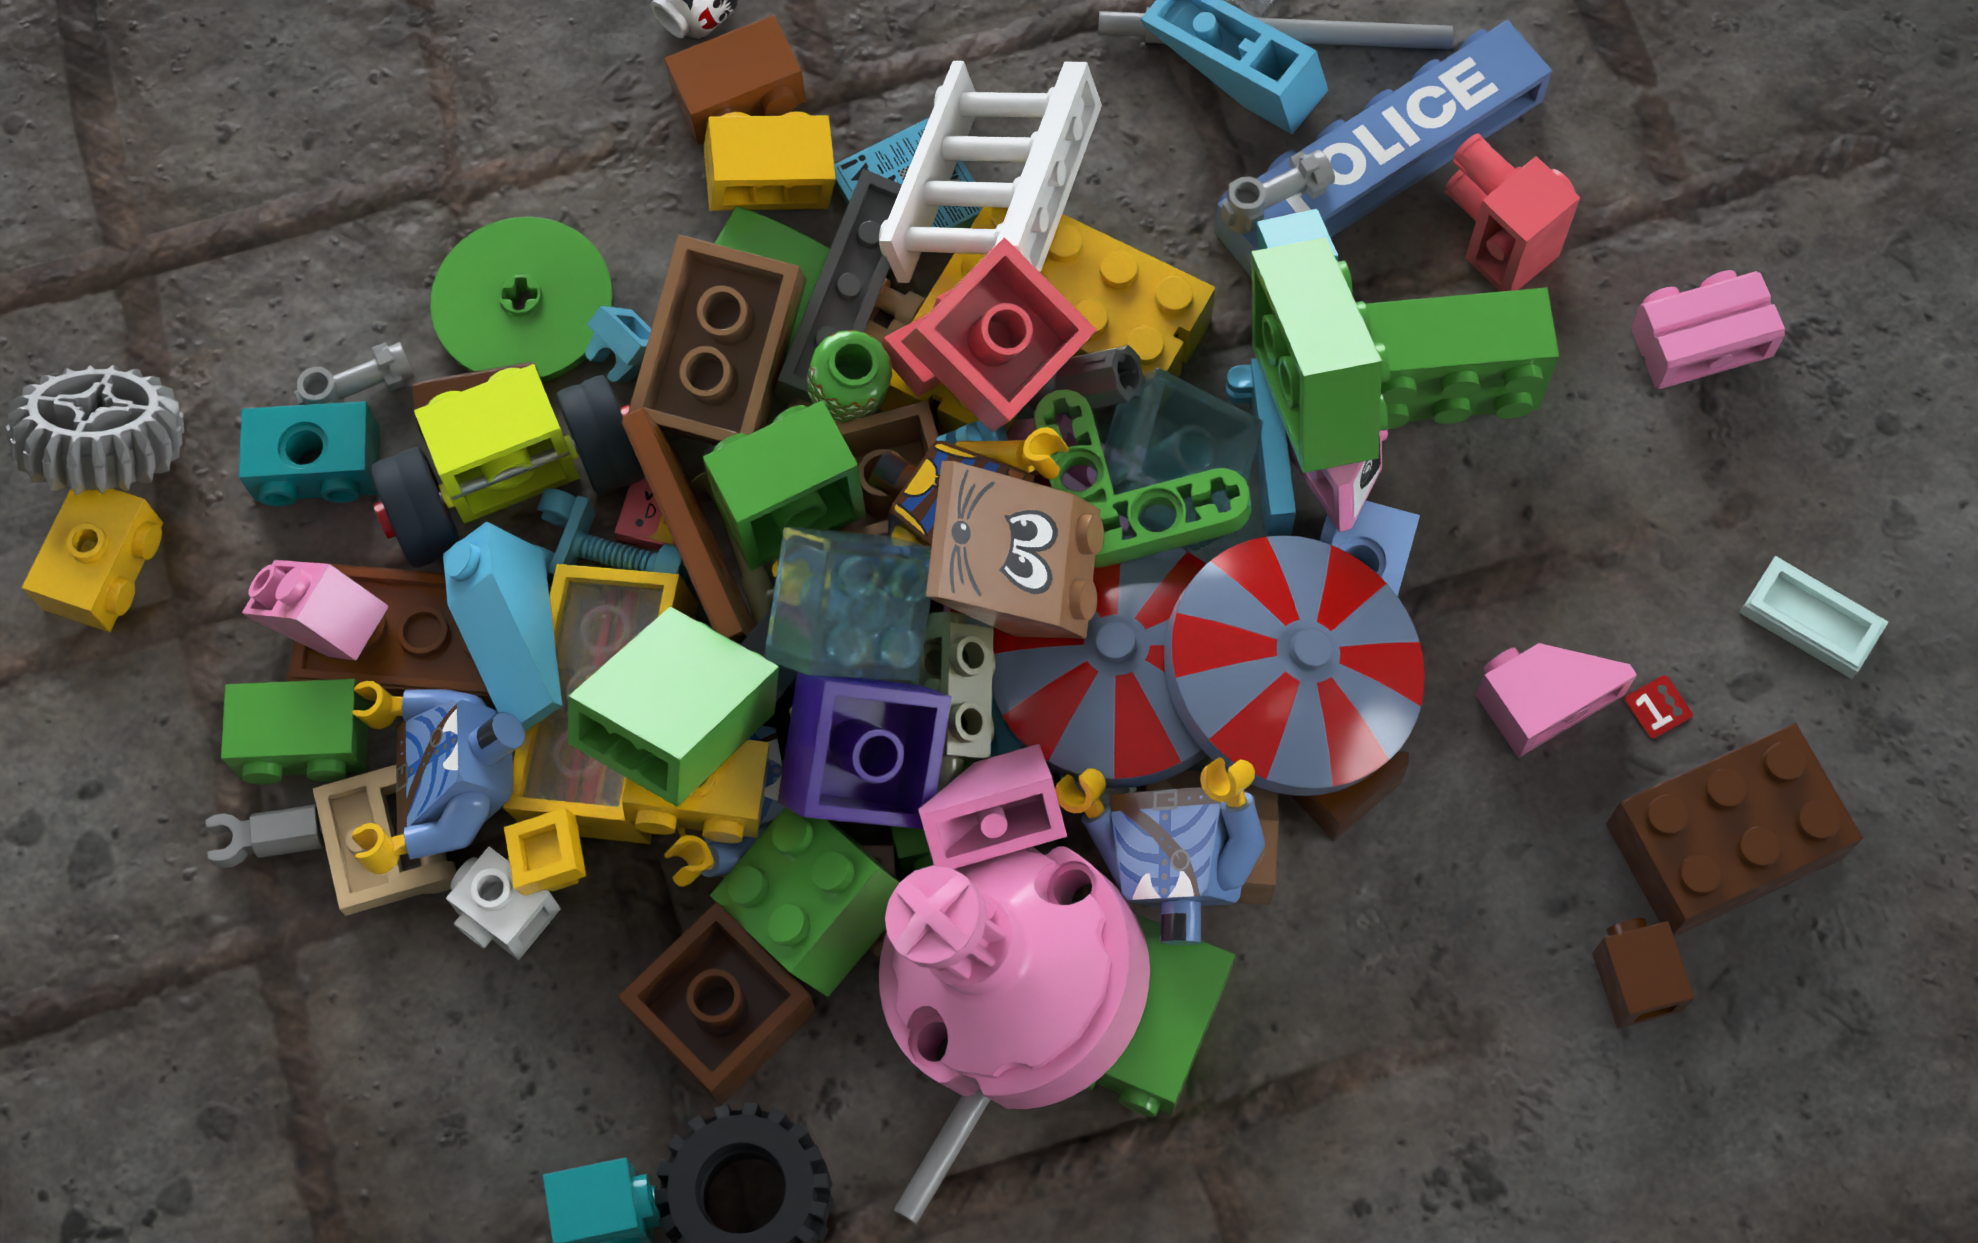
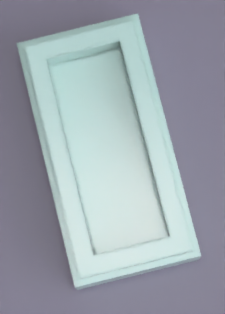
M1777 556L1773 558L1739 612L1850 679H1853L1888 624V621Z

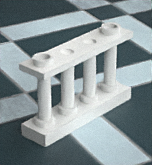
M964 61L952 62L943 86L938 87L936 91L933 111L888 220L882 223L879 232L881 253L887 257L898 283L910 282L921 252L987 254L1004 237L1041 273L1102 107L1087 62H1064L1055 87H1051L1048 93L976 92ZM975 117L1043 118L1039 130L1035 131L1031 138L968 136ZM957 161L1026 162L1021 177H1017L1013 183L950 181ZM940 206L1009 208L1004 222L998 224L996 229L932 227Z

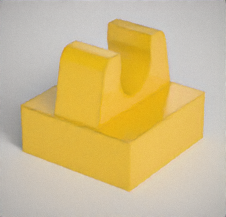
M566 807L504 827L513 886L522 895L527 896L543 890L553 892L578 884L580 878L586 877L576 815Z

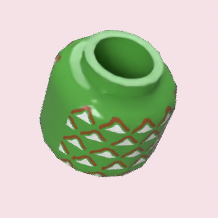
M856 330L838 331L826 337L814 350L806 378L808 395L813 404L823 400L833 420L839 422H847L873 415L884 402L893 374L891 359L884 346L870 334Z

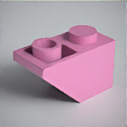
M274 560L272 565L264 567L252 581L249 588V596L251 598L242 614L327 657L356 661L389 606L330 564Z

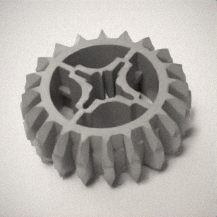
M89 365L86 370L75 372L65 368L63 375L57 377L50 375L41 376L40 385L30 384L24 386L22 395L11 400V412L8 413L9 425L6 426L8 445L11 446L12 456L16 459L18 470L27 472L31 482H48L50 489L54 491L69 487L73 489L75 495H79L85 490H98L103 495L106 489L117 487L124 491H129L130 484L136 481L145 484L151 483L154 473L162 474L170 470V462L180 458L182 433H184L183 413L179 412V402L174 398L173 389L162 386L159 377H143L139 369L122 372L118 370L116 365H112L108 369H94Z

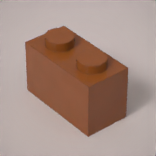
M775 15L664 58L671 89L698 145L705 141L708 117H721L732 112H742L750 116H781L791 112L797 105L807 102L802 70Z

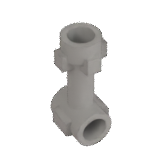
M1303 150L1290 157L1289 165L1291 170L1264 183L1253 177H1240L1228 184L1227 200L1222 204L1221 217L1234 232L1247 234L1257 229V221L1264 219L1263 210L1300 192L1302 195L1307 193L1312 200L1325 194L1327 186L1335 181L1334 171L1327 156L1321 150H1316L1308 155Z
M385 342L372 347L375 359L332 376L327 369L322 367L306 369L297 380V390L294 391L299 405L344 403L345 397L382 382H386L390 391L405 386L403 381L414 377V374L400 342L389 347Z

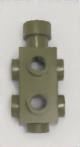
M934 612L928 614V627L913 630L912 650L905 659V671L911 684L923 685L952 696L937 793L964 772V764L991 758V742L994 736V721L992 718V678L996 669V658L993 652L994 628L967 624L968 615L957 612ZM926 656L929 658L932 665V670L930 674L928 673L925 667Z

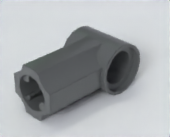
M1129 345L1071 357L1034 395L1027 405L1035 412L1038 403L1045 395L1056 390L1065 389L1080 393L1087 399L1091 409L1141 398L1146 379L1141 370L1140 356ZM1068 412L1058 414V415L1065 414L1068 418H1070Z

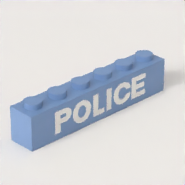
M1506 20L1489 32L1486 29H1481L1473 33L1463 42L1459 51L1445 60L1434 59L1429 61L1404 86L1394 92L1391 89L1380 92L1368 102L1364 111L1347 122L1340 119L1328 125L1318 135L1315 142L1301 151L1304 150L1306 155L1316 150H1321L1332 165L1335 175L1334 183L1327 186L1325 194L1313 200L1307 193L1302 195L1300 192L1263 210V220L1318 209L1330 238L1453 160L1458 148L1474 134L1478 133L1483 139H1486L1542 103L1553 70L1509 20ZM1290 150L1279 156L1270 165L1268 171L1257 179L1264 183L1291 170L1289 165L1290 157L1297 154V152ZM1226 191L1217 203L1214 233L1252 278L1251 251L1258 250L1257 229L1251 233L1241 234L1234 232L1227 226L1221 217L1222 204L1227 200Z

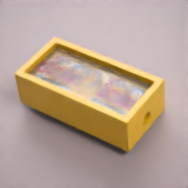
M556 564L549 597L562 707L525 732L524 743L515 750L513 760L514 790L510 800L503 805V808L517 822H521L566 807L576 815L579 837L650 844L652 833L637 829L633 821H625L622 798L626 777L568 744V699L572 692L669 607L695 620L699 602L679 574Z

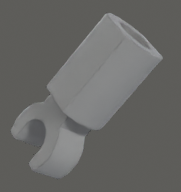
M316 804L251 814L250 820L240 821L233 815L225 813L213 815L206 819V827L213 834L232 832L233 834L229 846L221 850L208 851V860L217 867H234L243 862L249 854L254 853L258 858L325 848Z

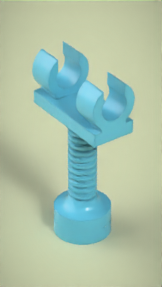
M553 488L544 490L537 508L538 511L543 512L541 519L550 524L565 528L555 553L534 545L544 550L547 581H553L556 564L576 565L578 558L582 557L583 559L594 560V562H600L601 564L614 568L617 567L618 569L679 574L685 584H688L690 576L676 545L665 543L658 553H652L651 551L646 552V550H640L633 546L588 535L596 515L589 498L579 495L575 497L565 491Z

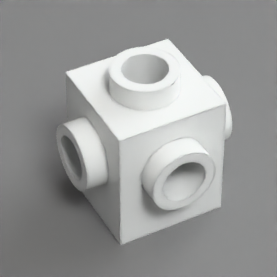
M488 847L479 859L472 857L459 868L450 884L452 891L446 897L451 906L460 915L453 923L455 927L484 949L491 940L517 960L521 959L561 909L548 890L527 896L515 890L509 857L505 859L491 847Z

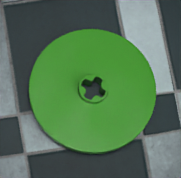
M515 217L493 222L474 231L452 249L436 274L432 286L430 309L435 331L444 349L458 365L469 373L532 362L536 364L542 381L546 382L571 371L587 358L585 355L586 348L594 334L587 326V323L600 306L613 307L614 292L610 274L603 257L585 236L575 229L554 220L540 217ZM529 291L532 299L526 301L524 309L515 310L512 302L518 301L520 292Z

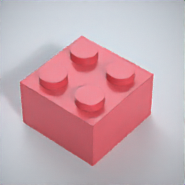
M1004 237L901 342L991 432H994L1011 421L1097 329Z

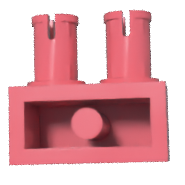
M1477 133L1468 138L1454 154L1452 163L1460 170L1448 181L1444 193L1476 222L1465 259L1500 292L1519 290L1560 256L1581 197L1575 193L1572 183L1562 172L1550 169L1537 156L1523 167L1514 168Z

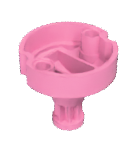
M1065 846L1056 847L1046 855H1043L1035 847H1029L956 869L932 865L916 870L898 884L889 898L885 915L887 932L882 946L879 966V991L883 1012L890 1031L904 1054L923 1073L962 1096H971L981 1089L985 1097L1006 1109L1039 1108L1058 1103L1089 1087L1115 1064L1127 1048L1141 1021L1149 990L1150 963L1146 937L1138 916L1132 905L1125 900L1122 892L1113 882L1079 854ZM1092 884L1091 894L1085 899L1071 904L1072 897L1079 888ZM948 1036L945 1055L938 1061V1047L942 1040Z

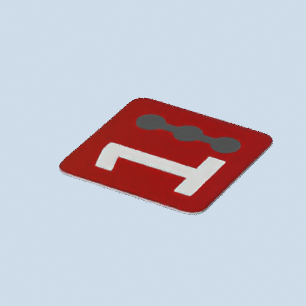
M1666 675L1655 679L1625 697V702L1650 738L1662 735L1693 716L1692 711Z

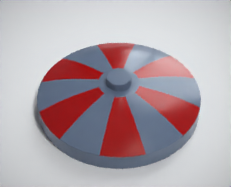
M1267 536L1237 544L1223 551L1207 563L1181 593L1173 608L1165 635L1164 670L1167 686L1173 705L1188 733L1213 761L1218 757L1223 758L1226 771L1240 759L1251 763L1255 770V779L1252 785L1271 792L1298 796L1323 795L1357 784L1369 777L1398 752L1409 737L1421 709L1425 679L1424 661L1420 641L1407 610L1389 585L1365 563L1344 550L1315 539L1299 536Z
M1124 536L1125 540L1133 538V536ZM1175 548L1111 566L1094 568L1093 583L1097 592V606L1094 616L1088 620L1087 639L1015 637L993 627V652L996 658V669L992 678V692L998 712L1006 728L1020 747L1023 749L1040 744L1049 770L1062 777L1069 774L1076 782H1079V775L1087 768L1099 770L1105 777L1107 788H1128L1153 784L1180 774L1204 759L1207 754L1188 733L1173 705L1164 670V643L1168 622L1176 602L1187 585L1206 563L1186 550Z

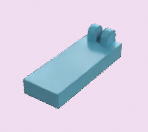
M1251 359L1250 365L1234 366L1228 371L1225 396L1230 402L1235 404L1250 403L1266 537L1291 536L1296 508L1286 430L1257 359Z

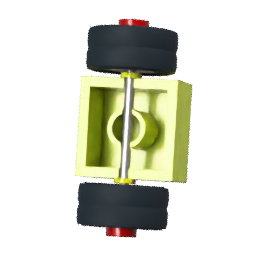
M534 364L522 369L508 368L501 370L491 376L486 383L462 392L448 391L434 397L428 405L414 410L443 484L439 485L431 465L420 447L405 450L396 456L387 457L371 465L372 476L381 499L380 502L373 505L387 539L397 537L404 555L413 568H421L435 562L437 559H443V553L449 550L456 542L461 541L450 513V508L456 507L465 524L542 494L547 488L554 489L580 479L573 462L574 459L579 458L578 454L592 488L598 496L609 494L620 487L629 486L645 478L638 458L622 425V421H624L622 416L628 414L630 406L628 404L619 408L611 386L604 375L590 378L581 384L567 387L556 393L558 404L572 439L569 434L563 436Z

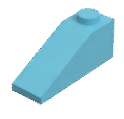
M1156 0L1141 18V22L1146 29L1244 108L1292 135L1328 91L1316 50L1224 0Z
M486 521L443 553L447 604L497 712H507L514 715L521 722L524 732H526L562 707L544 550Z

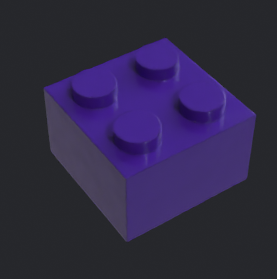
M798 670L777 803L808 818L924 829L918 809L937 793L952 696L923 685Z

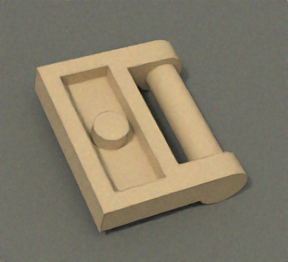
M396 765L312 788L339 909L345 916L416 895L435 894L451 889L450 884L457 871L455 863L447 861L445 852L421 857V866L407 871H403L401 859L399 858L396 866L391 871L379 875L366 870L354 858V855L360 852L369 851L362 849L352 839V833L359 826L367 823L378 824L390 837L395 836L386 795L396 793Z

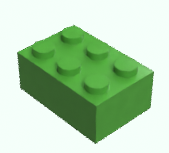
M1326 237L1251 251L1252 348L1302 472L1307 473L1378 459L1379 431H1384L1388 428V413L1384 397L1381 393V383L1389 381L1390 365L1383 343L1374 344L1371 338L1370 318L1365 303L1363 301L1355 302L1352 296V280L1347 263L1345 261L1337 262Z
M1548 288L1365 304L1370 318L1371 338L1374 344L1383 343L1389 359L1390 379L1388 382L1381 383V393L1384 397L1388 413V430L1404 426L1409 421L1434 419L1435 422L1440 424H1454L1462 422L1473 415L1496 413L1500 418L1511 419L1525 416L1532 410H1539L1559 359Z

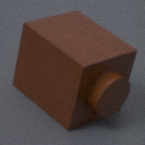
M1634 918L1617 923L1606 929L1608 936L1602 939L1592 952L1617 1029L1681 1013L1693 1001L1695 996L1669 921L1647 926L1645 918Z

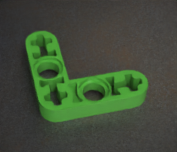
M1065 389L1056 390L1045 395L1038 403L1034 412L1036 430L1049 427L1054 429L1062 438L1060 428L1057 425L1056 415L1068 412L1072 419V427L1077 445L1070 446L1069 451L1066 453L1056 452L1050 455L1061 469L1055 479H1050L1052 488L1075 494L1100 509V518L1104 527V540L1100 552L1095 554L1094 568L1111 566L1225 536L1240 530L1248 522L1252 511L1249 486L1244 477L1236 471L1226 468L1211 469L1114 495L1094 417L1087 399L1078 392ZM1076 465H1086L1093 468L1098 476L1095 483L1089 489L1075 492L1068 490L1062 485L1061 480L1064 473ZM1217 491H1224L1226 497L1231 499V510L1219 513L1216 505L1212 504V494ZM1192 497L1197 521L1188 523L1186 505L1183 499ZM1164 505L1174 510L1177 517L1169 529L1162 532H1152L1141 526L1139 520L1142 513L1151 506ZM1128 514V522L1133 538L1125 540L1119 516Z

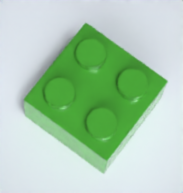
M823 400L809 407L804 405L791 407L780 413L771 425L749 435L740 433L727 437L715 446L713 452L703 456L717 508L750 572L819 539L828 531H836L866 516L858 464Z
M784 807L710 896L791 974L828 997L886 929L885 915L888 901L901 881L834 821L803 817Z

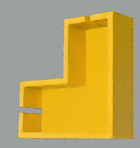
M983 207L970 229H996L998 224L1004 222L1009 208ZM1062 214L1041 274L1097 329L1072 357L1129 345L1140 356V366L1146 380L1141 398L1131 399L1125 403L1150 416L1156 417L1181 374L1182 362L1187 364L1212 321L1216 287ZM954 253L913 321L928 314L933 309L937 297L953 289L986 254ZM892 368L893 374L884 402L880 406L882 411L928 400L935 424L933 399L941 402L937 408L939 436L979 421L943 383L917 397ZM1017 414L1011 419V421L1003 425L1006 433L1012 425L1013 421L1015 420Z

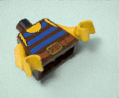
M1049 427L1037 429L1026 440L957 441L954 444L943 440L935 441L918 467L890 451H886L882 455L870 476L869 484L895 499L888 512V532L891 535L890 545L911 584L927 589L941 461H956L1033 483L1035 476L1028 472H1032L1036 468L1043 478L1055 479L1061 469L1050 455L1056 452L1066 453L1069 451V447L1054 429Z

